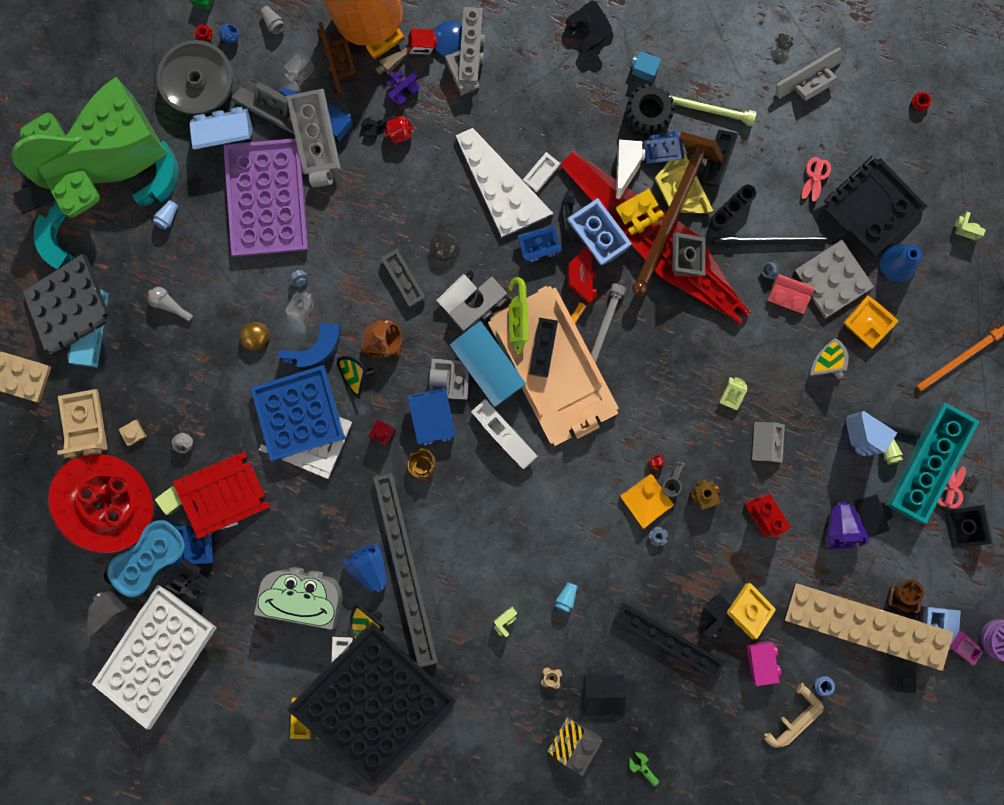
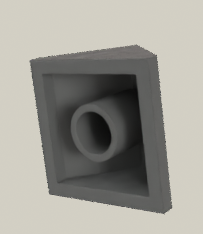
M673 233V273L675 277L705 276L704 237Z

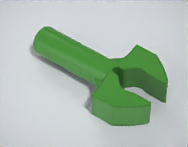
M635 752L638 758L641 759V766L635 764L629 757V767L633 772L641 771L652 786L658 785L659 780L646 766V762L649 759L645 754Z

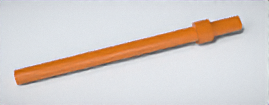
M1004 325L989 332V335L916 385L918 391H923L993 341L997 342L1004 334Z

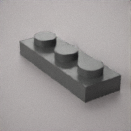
M398 249L381 258L409 307L426 299Z

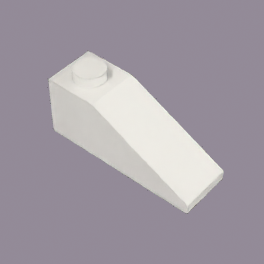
M619 140L616 199H620L640 168L641 161L645 159V149H642V141Z

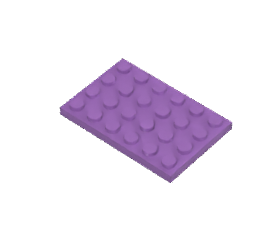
M296 138L224 145L231 255L233 257L307 251L308 239L303 175Z

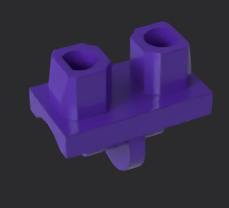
M402 71L397 75L394 72L389 73L391 80L387 82L388 86L392 87L394 84L397 86L385 96L388 99H392L399 106L407 99L401 92L403 88L406 87L411 94L420 89L419 84L415 80L417 76L412 73L401 82L400 79L405 76Z

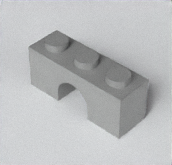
M490 277L478 288L479 294L484 299L483 304L479 308H470L463 301L449 313L450 318L464 333L476 325L482 318L483 320L487 319L493 313L491 310L497 306L499 308L507 301L505 299L507 292L493 277Z

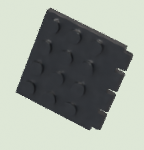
M870 156L862 164V167H858L849 176V179L843 181L836 188V192L833 191L824 199L825 204L828 206L826 210L873 258L928 207L881 158L877 160L874 156Z
M81 254L23 291L44 350L48 351L52 356L64 350V347L67 348L79 341V337L82 339L95 331V329L108 323L107 316L110 314L86 255Z

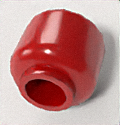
M403 116L387 121L386 129H384L386 138L388 140L391 139L395 144L409 140L414 132L411 121Z

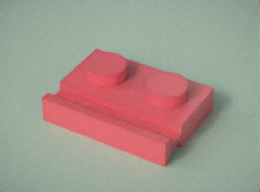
M778 274L767 300L804 314L815 288Z

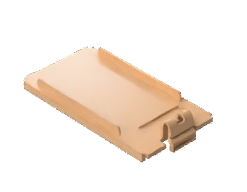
M545 286L539 289L537 293L526 298L528 303L529 341H526L521 354H517L512 342H509V307L493 313L488 324L502 351L525 381L526 385L522 389L550 444L554 443L556 446L572 438L569 432L571 429H573L576 438L579 439L600 428L595 417L598 416L600 421L603 422L617 415L619 408L556 287L552 289L551 286ZM539 317L558 321L548 378L529 375ZM586 421H587L588 424H589V426L586 427V428H584V429H582V427L587 426V424H586Z

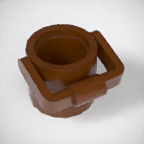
M910 579L891 586L887 602L888 607L905 614H918L924 597L923 586L918 581ZM893 597L898 604L892 603ZM916 604V609L909 607Z

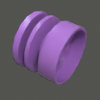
M996 619L989 621L983 626L979 642L987 656L1004 662V620Z

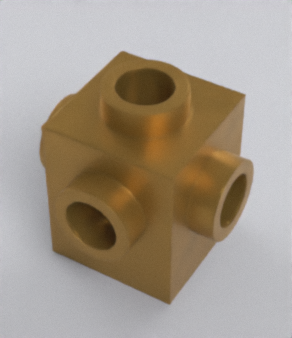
M707 479L696 482V487L692 488L691 497L694 504H698L699 510L721 503L718 497L720 490L717 484H714L713 481L707 482Z

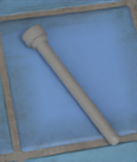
M613 283L610 289L612 297L591 353L595 364L618 300L625 295L627 290L626 287Z

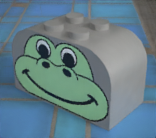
M298 567L275 571L268 574L260 584L254 615L332 630L338 626L343 591L336 580L323 576V572L312 570L305 573L303 568Z

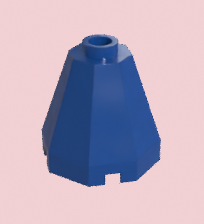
M378 542L374 544V547L372 544H369L353 552L350 560L348 558L343 560L346 571L369 592L374 591L378 593L385 589L387 577L382 549Z

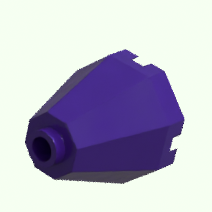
M848 502L836 503V506L832 507L825 537L826 548L851 549L855 548L856 543H859V547L865 546L869 543L868 534L854 507L848 505Z

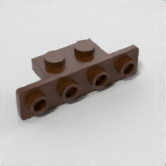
M319 22L320 29L317 30L319 40L323 41L325 47L321 48L324 58H328L330 63L326 66L329 76L333 75L334 82H331L334 94L338 93L339 98H343L339 80L357 76L348 42L345 39L328 43L323 23Z

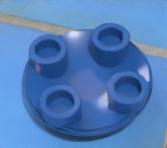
M445 21L435 28L434 37L437 38L435 49L442 57L461 50L463 24L457 21Z

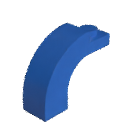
M320 323L319 337L313 347L301 352L279 350L278 358L286 364H295V361H297L296 367L299 369L317 367L326 362L336 351L340 342L342 327L339 324Z

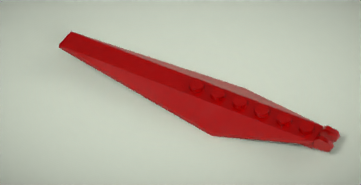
M572 151L560 166L592 202L597 198L600 200L632 243L633 248L646 261L665 217L661 218L655 225L647 226L641 233L637 232L631 236L628 229L634 226L631 221L625 225L616 207L638 194L627 187L620 199H616V179ZM656 207V208H654V209H652V210H653L654 213H657V212L660 211L661 209H659L658 207ZM645 213L637 219L641 222L649 216ZM676 220L654 271L660 278L726 316H730L733 321L741 325L743 320L733 310L737 307L746 316H749L751 311L741 303L742 301L734 292L706 245L705 276L675 277L673 273V233L700 237L697 233Z

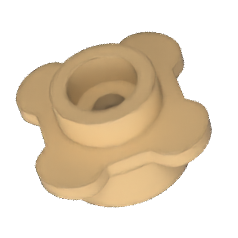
M544 668V678L541 681L542 686L559 688V681L562 676L561 670Z

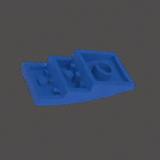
M192 525L175 527L183 537L185 548L181 557L176 562L167 566L180 565L184 558L193 564L213 563L211 533L197 539Z

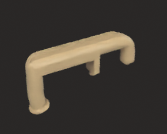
M804 683L798 685L796 692L802 694L811 705L791 724L784 717L781 718V721L788 729L779 738L775 739L771 733H765L764 740L770 746L778 748L789 745L823 712V704L804 686Z

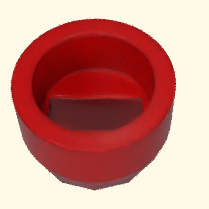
M662 455L648 459V463L653 470L658 471L657 466H660L661 469L664 467L665 463Z

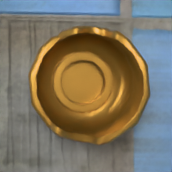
M260 322L246 324L239 334L240 343L249 351L263 349L270 340L269 329Z
M420 448L419 451L410 455L407 462L408 471L414 478L426 479L434 473L436 459L429 450Z

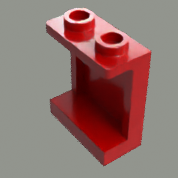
M761 494L744 504L765 538L771 534L773 537H777L791 528L771 494Z

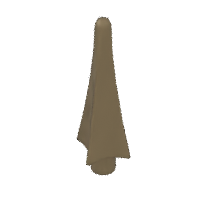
M408 47L381 59V65L375 69L379 75L386 72L388 75L409 54Z

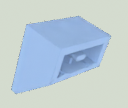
M921 606L919 622L954 632L951 640L952 643L959 632L961 611Z

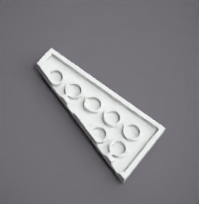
M473 128L456 135L460 148L502 238L553 216V212Z

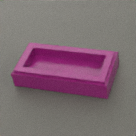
M961 631L958 632L949 647L972 666L976 664L984 649Z

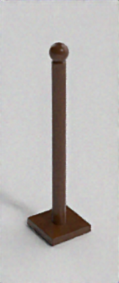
M681 132L679 139L687 153L692 155L638 276L637 282L632 285L634 295L643 296L646 293V285L651 278L703 158L718 163L723 162L724 156L716 141Z

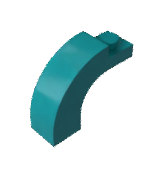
M164 140L161 144L166 150L167 155L155 161L157 172L154 180L132 196L141 207L150 205L155 198L162 203L171 195L177 184L178 163L172 150Z
M56 202L49 209L47 218L39 215L34 227V242L43 260L58 270L72 261L74 257L63 251L57 243V230L66 215Z

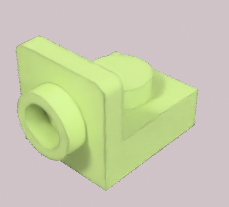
M965 212L963 215L958 216L955 222V227H957L955 234L976 241L984 236L986 229L981 228L979 224L968 223L970 212Z
M729 378L720 403L738 410L747 392L745 382L739 378Z
M513 606L494 620L496 624L494 629L500 636L503 634L505 637L509 636V632L503 625L506 623L508 626L516 619L517 611Z

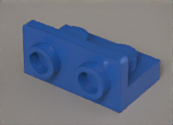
M678 131L668 132L665 136H661L660 133L651 134L648 139L643 141L647 164L682 160L684 158L683 144L679 139L680 134H678Z

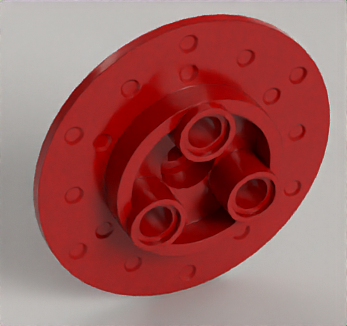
M89 454L69 461L57 472L48 492L49 512L55 526L68 541L87 551L115 553L127 549L140 539L143 530L152 520L153 501L147 483L128 463L109 455ZM81 494H84L87 499H84ZM108 516L112 517L114 522L109 520Z

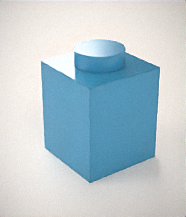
M640 51L638 57L634 56L630 67L633 68L632 75L653 82L661 59Z

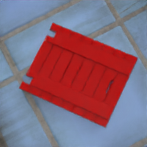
M245 451L172 482L197 539L270 507L268 501L261 504L259 500L265 497V494L251 463L249 462L244 465L242 463V459L247 458Z

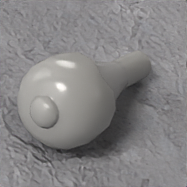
M155 287L148 291L147 300L152 307L175 313L187 321H191L193 315L182 309L169 296L166 289Z

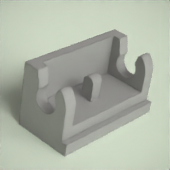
M460 50L446 55L445 58L446 64L462 96L480 88L478 82L459 81Z

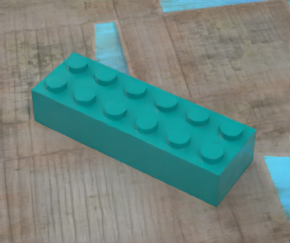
M947 403L937 404L885 506L918 524H927L980 421Z

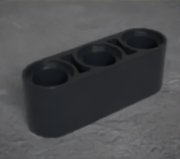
M749 184L742 186L714 213L710 219V227L714 231H722L756 197L755 187ZM742 192H748L750 198H744ZM729 205H735L737 207V211H731L729 209ZM715 218H722L724 224H717Z

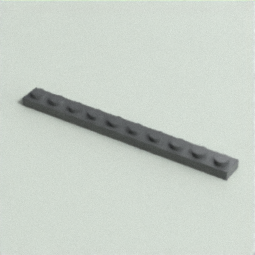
M393 473L373 477L417 663L420 667L438 663Z

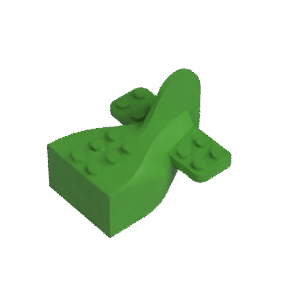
M117 77L105 84L89 100L76 117L67 135H65L57 119L51 113H45L22 127L20 130L22 140L16 143L11 152V158L16 168L38 186L50 189L62 212L70 218L76 217L99 201V194L93 183L117 182L128 179L167 155L166 150L137 100Z

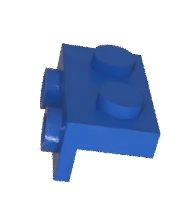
M554 225L517 235L525 261L534 262L539 260V257L545 255L547 257L555 256L559 251H562Z

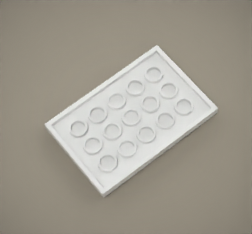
M157 585L92 685L144 728L151 729L217 627L163 586Z

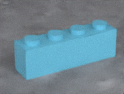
M100 290L107 306L109 293ZM104 325L82 339L79 337L80 340L71 345L67 353L68 363L78 366L98 367Z

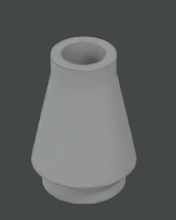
M269 6L263 7L260 14L263 16L269 32L273 34L281 33L285 28L284 19Z

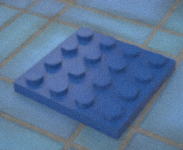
M324 365L251 387L270 461L273 462L346 439Z

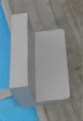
M755 422L752 460L782 463L785 424Z

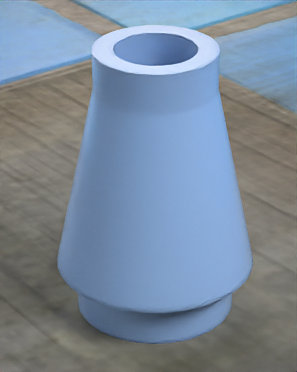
M169 200L153 216L152 222L161 229L166 230L171 225L178 205Z

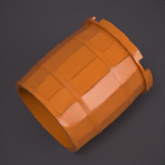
M323 0L338 32L345 40L356 45H374L383 42L396 32L402 22L403 8L401 0Z

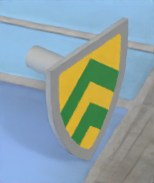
M834 338L819 352L812 365L810 376L833 373L837 379L843 377L842 371H847L848 352L841 341Z

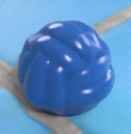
M226 23L220 26L219 36L222 42L233 44L239 40V30L234 25Z

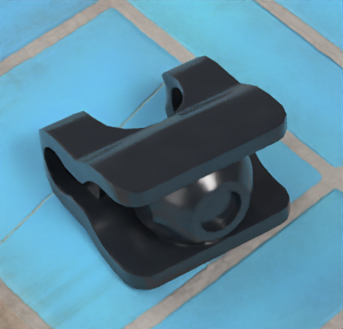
M596 1L588 2L565 21L570 30L585 26L590 30L588 37L580 44V49L585 54L613 39L612 27Z

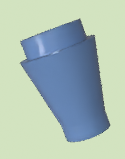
M824 676L814 680V687L819 695L830 696L834 692L835 684L831 678Z

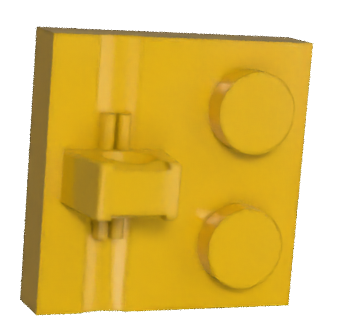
M747 583L726 613L751 639H757L776 609L751 583Z

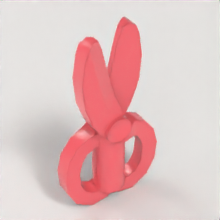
M814 157L808 161L806 173L811 178L802 189L801 199H805L811 189L812 201L815 202L821 192L820 180L826 179L831 172V164L827 160ZM813 162H816L814 172H811V165ZM823 165H825L826 172L823 176H820Z
M962 466L956 477L954 470L947 483L948 486L944 489V491H947L945 502H942L941 497L938 501L940 506L956 509L962 505L963 494L958 488L965 479L966 467ZM956 492L959 495V499L956 504H953Z

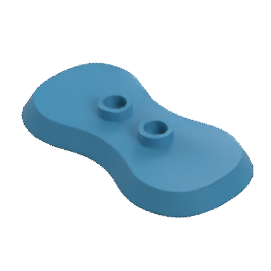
M164 520L154 521L147 525L133 548L117 555L111 560L107 569V575L113 587L127 597H136L144 593L149 587L153 576L161 568L176 562L181 557L185 548L183 537L172 524Z

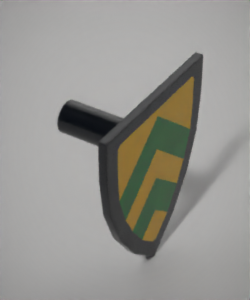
M351 356L337 358L344 382L350 391L360 399L365 377L374 375V368L367 369L359 360Z
M356 602L350 615L352 639L354 640L371 622L384 631L386 626L378 621L382 618V613L377 611L371 615Z

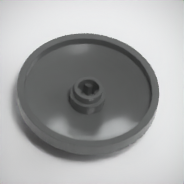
M190 40L179 43L164 55L158 67L157 84L162 97L173 109L182 114L196 116L215 111L225 103L233 88L234 76L228 58L218 47L209 42Z

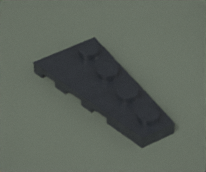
M890 612L916 621L919 620V614ZM886 653L889 658L894 691L916 693L917 663Z

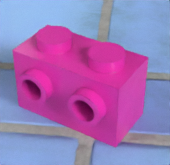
M770 641L746 644L752 684L760 686L780 683L781 669L776 663V657H778L777 646H774V643Z

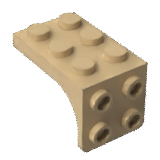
M94 389L58 396L64 433V448L57 451V455L64 456V459L71 458L72 460L82 455L102 454L101 451L108 450L98 390Z

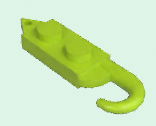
M515 277L511 280L508 289L511 292L515 283L519 285V296L514 297L511 304H509V342H512L516 353L521 354L526 341H529L528 303L526 302V284L520 277Z

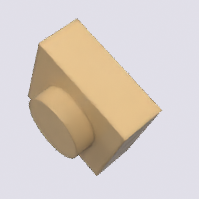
M134 420L119 429L127 446H132L146 438L138 420Z

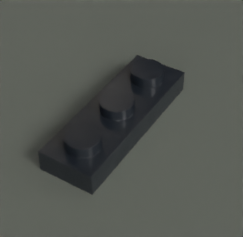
M718 129L715 141L724 156V160L722 163L711 160L707 161L700 181L702 184L720 188L737 139V133Z
M539 317L529 375L548 378L558 326L557 320Z

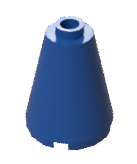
M893 245L881 254L879 260L880 270L890 281H907L916 273L922 258V251L915 245Z

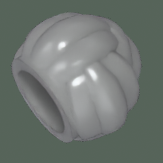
M180 433L172 439L171 444L175 451L187 453L193 446V439L186 433Z

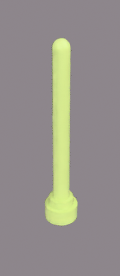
M672 96L674 99L672 104L739 119L748 126H753L756 111L749 110L743 113Z

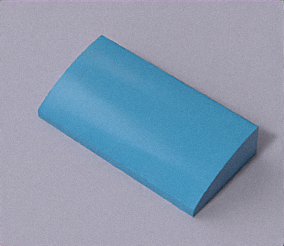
M481 321L450 344L453 351L494 407L526 385Z

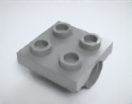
M432 359L429 391L446 388L448 399L467 400L469 371L464 364L456 360Z

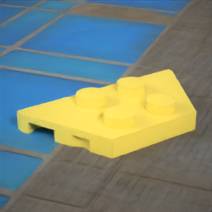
M685 152L682 160L668 161L655 177L657 186L668 208L689 164ZM695 176L679 213L710 214L713 212V209L697 176Z

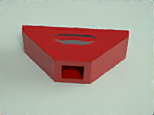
M585 246L568 265V285L587 304H592L593 299H596V287L593 288L592 280H596V270L592 269V261H595V257L588 247Z

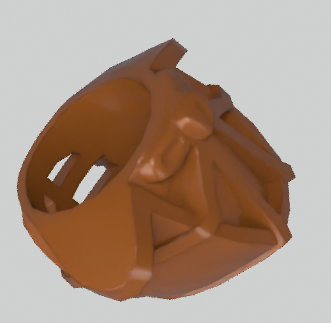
M377 320V322L370 324L366 328L363 336L362 352L368 355L369 358H388L394 354L396 357L400 356L402 333L396 323L387 320Z

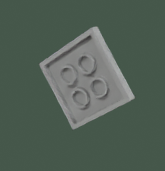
M843 240L793 271L800 282L815 288L811 299L824 318H827L874 287Z

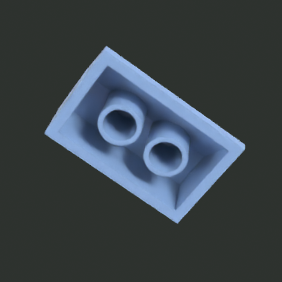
M236 107L227 113L216 111L212 113V116L205 117V114L194 116V119L190 122L193 149L250 139L253 128L248 109Z
M598 198L567 219L600 265L613 261L626 252L632 244Z
M865 411L848 415L845 419L851 445L862 456L885 453L897 432Z

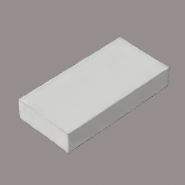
M546 152L522 181L535 193H538L561 163Z
M463 274L436 301L449 314L477 288Z

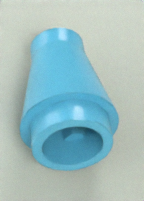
M567 582L565 588L555 600V607L569 613L570 609H573L578 586Z

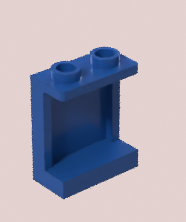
M446 388L408 395L418 444L429 445L434 443L435 440L440 439L441 441H449L452 437L456 436Z

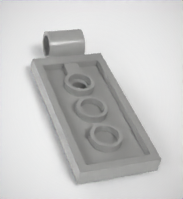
M324 89L286 96L303 174L309 175V181L313 188L331 185L333 183V176L330 169L336 170L341 168ZM317 146L321 149L320 153H317L315 150Z

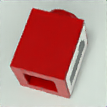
M412 28L408 34V53L430 55L437 46L434 30Z

